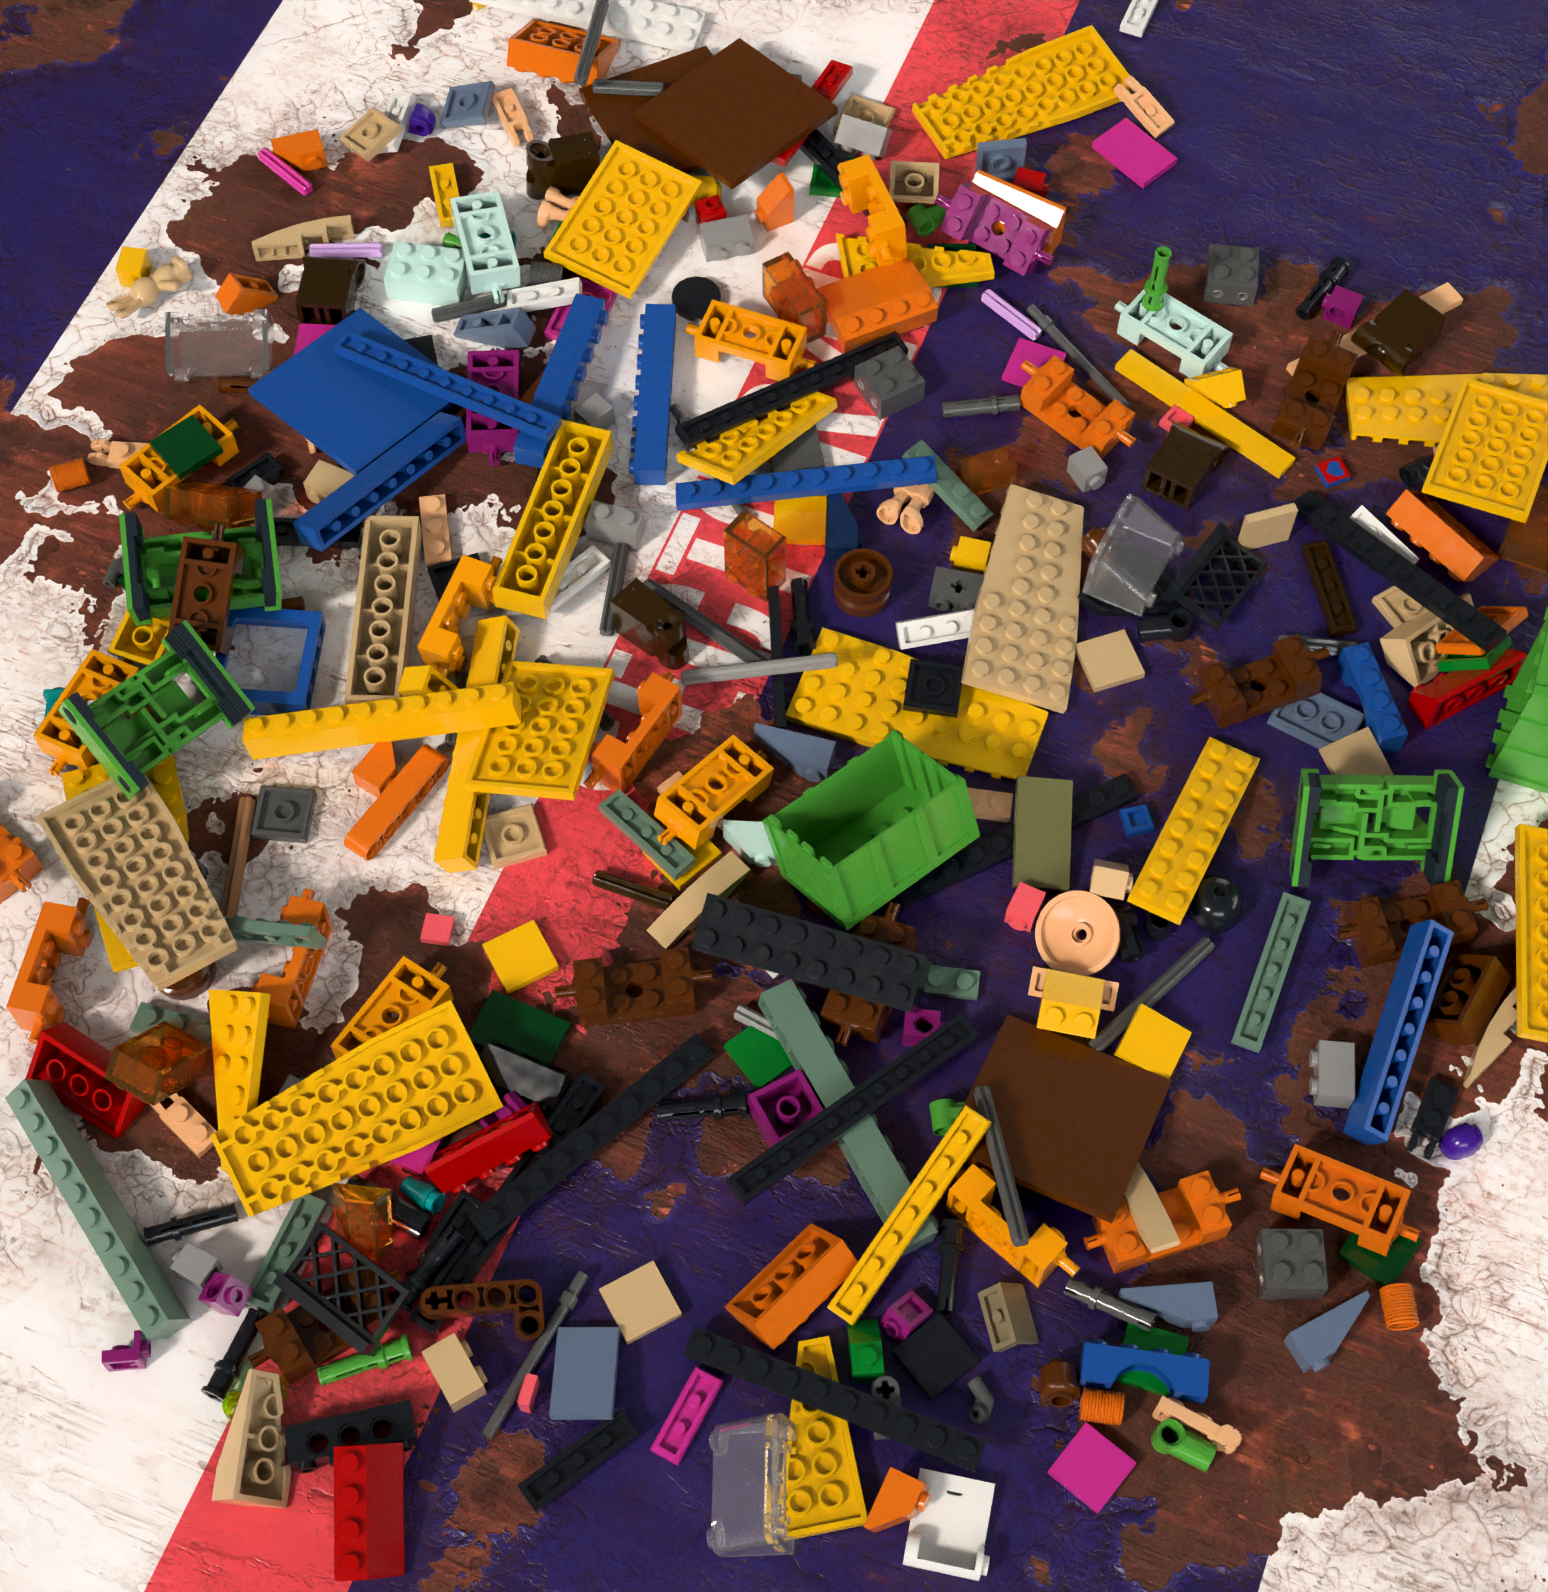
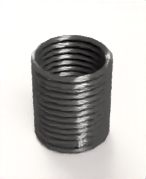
M543 261L531 262L529 273L530 286L565 280L563 264L543 263Z

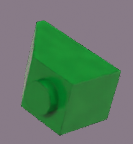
M877 1319L859 1320L854 1326L846 1322L852 1384L873 1383L878 1377L884 1376L882 1343Z

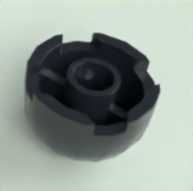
M1217 875L1204 877L1187 910L1189 920H1193L1198 926L1202 927V931L1207 933L1219 934L1228 932L1232 926L1237 924L1242 916L1244 905L1242 892L1233 881L1226 877Z

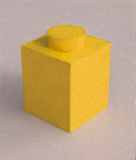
M122 247L115 269L121 286L131 288L137 279L149 277L148 270L152 263L147 249Z
M960 536L958 546L953 545L950 555V561H954L953 569L984 575L990 557L989 553L992 542Z

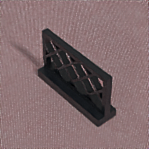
M1221 522L1172 581L1162 596V599L1169 604L1173 600L1177 601L1216 630L1221 627L1268 566L1263 560L1226 535L1229 528ZM1225 545L1230 548L1234 555H1225L1222 546ZM1211 562H1220L1223 571L1213 570ZM1227 562H1237L1239 571H1230ZM1244 563H1251L1258 570L1247 571ZM1198 577H1208L1211 586H1201ZM1215 577L1225 578L1227 586H1218ZM1232 578H1242L1244 586H1235ZM1196 593L1198 601H1192L1184 594ZM1203 593H1213L1215 601H1205ZM1220 593H1230L1232 602L1222 601ZM1208 608H1218L1220 619L1218 620L1211 615Z
M323 1222L318 1224L285 1273L279 1272L273 1281L276 1286L360 1354L373 1357L381 1348V1345L378 1343L413 1294L412 1291ZM325 1233L331 1238L332 1251L319 1253L318 1241ZM349 1252L353 1255L354 1268L341 1271L339 1254ZM332 1256L334 1272L321 1275L319 1259ZM312 1260L314 1277H301L297 1273L304 1262ZM367 1270L374 1271L376 1286L363 1288L361 1272ZM354 1273L356 1290L343 1292L341 1276ZM334 1278L336 1294L325 1296L322 1293L321 1280ZM394 1287L401 1294L393 1305L385 1306L383 1289ZM377 1291L378 1308L365 1310L363 1294ZM356 1295L358 1312L348 1314L344 1311L343 1298ZM379 1313L380 1325L372 1334L366 1328L365 1316Z

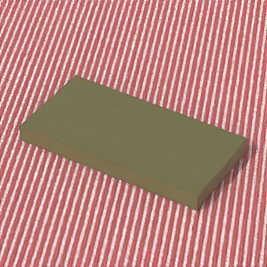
M1029 776L1016 777L1012 887L1017 888L1019 883L1022 882L1038 890L1062 892L1070 890L1073 780Z

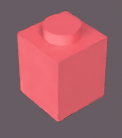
M1020 882L1008 905L1004 922L1008 923L1015 930L1031 932L1044 905L1046 892Z

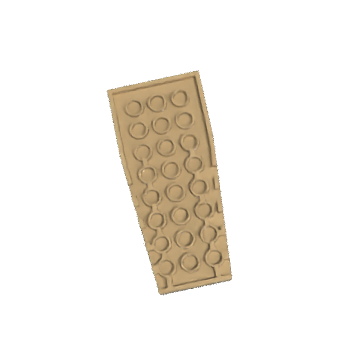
M1011 484L1006 491L1007 496L1001 509V518L995 531V540L990 549V558L984 571L983 584L980 587L972 615L961 683L1063 714L1068 706L1077 643L1079 599L1077 596L1080 592L1084 507Z
M144 774V777L148 780L149 784L131 800L126 797L111 778L36 816L72 879L158 991H161L236 951L238 946L174 817L146 774Z

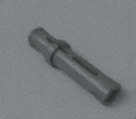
M994 394L987 398L942 402L943 419L989 413L997 415L998 412L1020 411L1018 394L1009 396H996Z
M1070 1277L1066 1284L1064 1295L1082 1301L1088 1305V1308L1094 1311L1095 1309L1104 1311L1147 1332L1152 1330L1155 1323L1154 1319L1157 1317L1156 1313L1105 1292L1103 1287L1088 1285L1074 1277Z

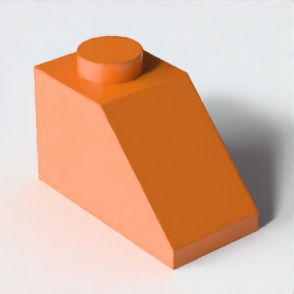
M318 129L270 139L274 154L289 166L303 172L328 167Z
M783 172L779 173L757 197V209L754 211L757 222L759 224L762 223L767 232L794 222V188Z
M233 273L228 274L215 295L221 304V308L226 313L243 316L276 301L279 297L267 280Z
M392 741L376 742L352 771L355 784L377 798L398 775Z
M890 1467L863 1527L873 1533H877L916 1518L919 1511L924 1512L928 1506L931 1494L928 1493L930 1487L924 1482Z

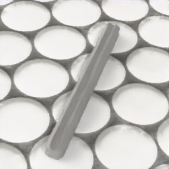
M826 653L691 669L681 672V681L683 685L829 669L838 666V656L836 653Z

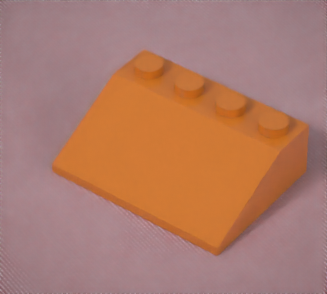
M532 19L509 38L507 66L513 67L518 72L530 71L536 73L539 77L559 78L560 82L572 83L574 82V74L587 31ZM600 35L585 86L593 84L594 79L605 78L621 44L620 39Z
M909 256L891 265L877 266L816 288L817 295L843 353L896 331L899 335L937 321L939 307L930 287Z

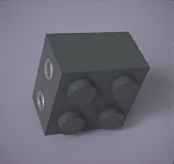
M1209 244L1204 267L1203 302L1253 306L1258 289L1259 248Z
M899 346L855 366L854 385L879 420L924 400L925 380Z
M1261 1229L1255 1239L1260 1299L1321 1300L1328 1290L1323 1229Z

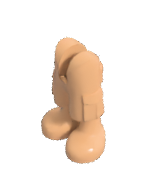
M550 186L546 191L545 201L541 202L537 227L546 229L552 220L563 222L579 197L576 196L570 199L561 194L558 188ZM558 207L567 208L568 210L565 211Z
M928 484L895 487L893 490L895 496L879 505L876 512L877 517L883 523L892 525L900 516V524L903 530L910 534H918L923 528L920 509L926 508L934 496V490ZM910 501V503L904 508L903 512L901 513L903 504Z

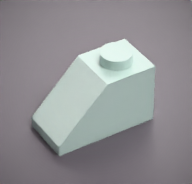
M723 820V838L749 864H755L759 867L777 865L762 822Z

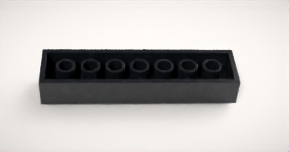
M707 893L691 948L916 1014L918 1013L933 959L931 956Z

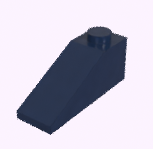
M841 493L828 495L825 561L837 562L843 554L863 547V537L858 536V524Z

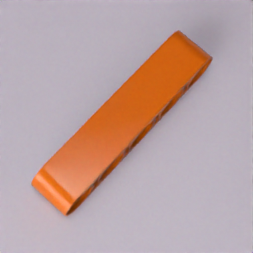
M428 744L423 745L348 832L344 840V846L366 861L372 860L446 773L450 765V758Z

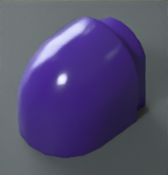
M417 103L410 117L408 133L419 136L430 135L436 125L435 114L429 107Z
M1465 1122L1446 1131L1439 1141V1148L1448 1159L1461 1160L1474 1155L1483 1144V1136L1476 1124L1470 1125Z

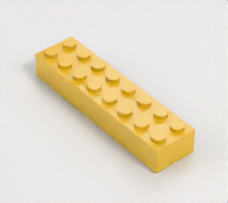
M563 419L492 588L495 607L542 619H547L613 452L611 431Z

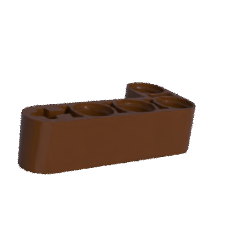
M531 1279L433 1286L423 1292L419 1301L420 1313L425 1318L432 1320L513 1313L515 1336L524 1343L534 1342L544 1329L542 1290L540 1285ZM521 1289L531 1290L535 1296L534 1301L529 1303L523 1302L519 1298V1291ZM492 1291H498L503 1295L504 1302L500 1305H493L488 1300V1294ZM463 1293L468 1294L473 1299V1305L463 1308L457 1303L456 1297ZM448 1295H452L450 1299L451 1309H447L448 1303L438 1304L436 1310H432V1306L426 1304L432 1296L435 1297L436 1302H446ZM526 1319L534 1321L537 1331L532 1334L525 1333L521 1328V1322Z

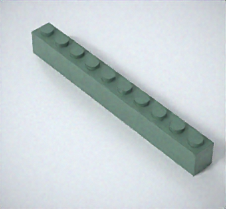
M792 979L762 992L758 1005L795 1070L801 1069L822 1108L826 1109L857 1087V1085H853L848 1077L849 1071L845 1062L838 1060L835 1055V1048L831 1038L828 1035L824 1036L819 1027L820 1020L813 1010L810 1011L806 1005V996L800 986L796 987ZM873 1114L836 1140L884 1224L911 1184L907 1179L906 1167L902 1161L896 1160L892 1153V1144L886 1135L882 1136L877 1127L878 1120L875 1114ZM930 1213L902 1256L934 1240L938 1232V1224L932 1213Z
M24 1079L5 1097L7 1103L147 1339L171 1338L191 1319L49 1081Z

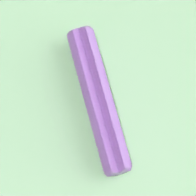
M380 242L311 243L309 253L311 257L380 258L383 255V246Z
M991 289L983 292L981 301L1033 341H1036L1041 336L1042 328Z

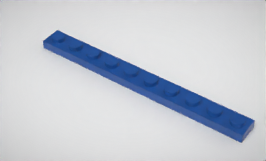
M349 330L333 346L334 353L338 356L546 442H549L562 425L561 417Z
M935 455L747 475L735 485L720 479L676 483V507L680 511L937 483Z

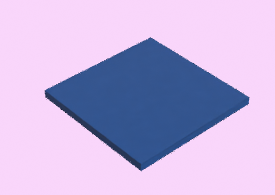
M361 308L248 388L249 395L354 476L439 412L444 413L455 405L450 401L334 353L333 346L349 330L439 367Z

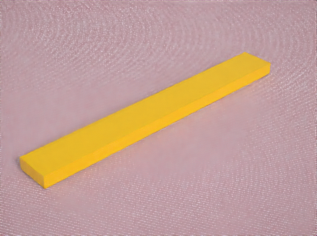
M1130 349L1116 363V371L1170 407H1173L1174 404L1195 417L1194 423L1278 479L1294 464L1296 459L1294 456L1134 350Z
M965 1105L827 1306L829 1310L850 1325H855L991 1126V1121Z

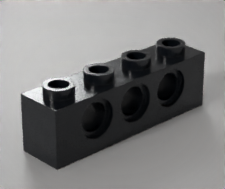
M410 1400L284 1426L288 1463L293 1471H298L301 1474L314 1472L317 1470V1466L330 1464L331 1467H334V1446L346 1445L345 1438L352 1432L360 1433V1438L355 1444L403 1442L404 1452L410 1451L414 1445H419L414 1407ZM385 1425L391 1427V1432L387 1437H376V1432L380 1427ZM327 1439L328 1446L325 1450L321 1452L313 1451L314 1444L318 1440Z

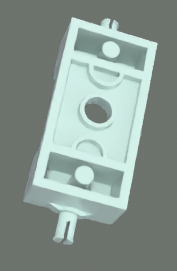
M499 190L450 198L452 221L456 236L460 239L465 258L466 274L471 294L492 292L494 302L499 304L500 299V303H503L505 298L502 290L521 287L520 267ZM483 233L491 235L489 238L486 239L479 237V235Z
M1145 289L1129 305L1121 300L1115 305L1114 310L1121 313L1117 334L1137 346L1147 337L1180 357L1182 360L1179 372L1190 378L1230 368L1222 363L1221 360L1229 351L1233 333L1167 293L1163 296L1164 306L1159 311H1148L1142 306V297L1146 293ZM1177 324L1181 326L1182 329L1174 330L1170 327V325Z

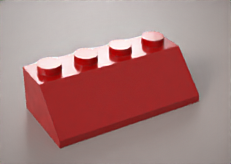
M1508 648L1490 669L1452 671L1448 674L1443 672L1436 676L1433 682L1427 685L1420 684L1411 691V696L1406 706L1424 729L1427 730L1505 689L1506 684L1511 685L1527 655L1525 652Z
M64 1021L41 1031L25 1078L49 1081L63 1105L115 1139L120 1138L147 1105L146 1099L150 1096L155 1083V1079Z
M535 1101L429 1156L423 1168L443 1194L450 1190L454 1194L469 1186L467 1181L477 1176L481 1180L496 1172L494 1167L504 1162L506 1166H509L522 1158L521 1153L529 1149L536 1152L549 1144L548 1139L552 1137L553 1132Z
M403 1442L334 1446V1582L371 1580L405 1575Z

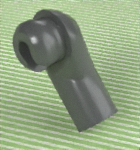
M123 557L117 558L110 563L102 581L104 586L114 588L117 579L124 575Z
M978 1376L967 1384L975 1397L973 1406L969 1410V1418L977 1424H983L990 1418L994 1406V1398L981 1376Z

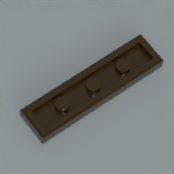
M1328 541L1302 544L1300 550L1330 638L1356 634L1358 627Z

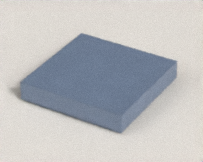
M493 81L450 87L440 121L442 127L445 129L485 123L496 87Z
M1026 138L978 142L974 177L979 169L1002 180L1014 179L1017 168H1024L1027 149Z

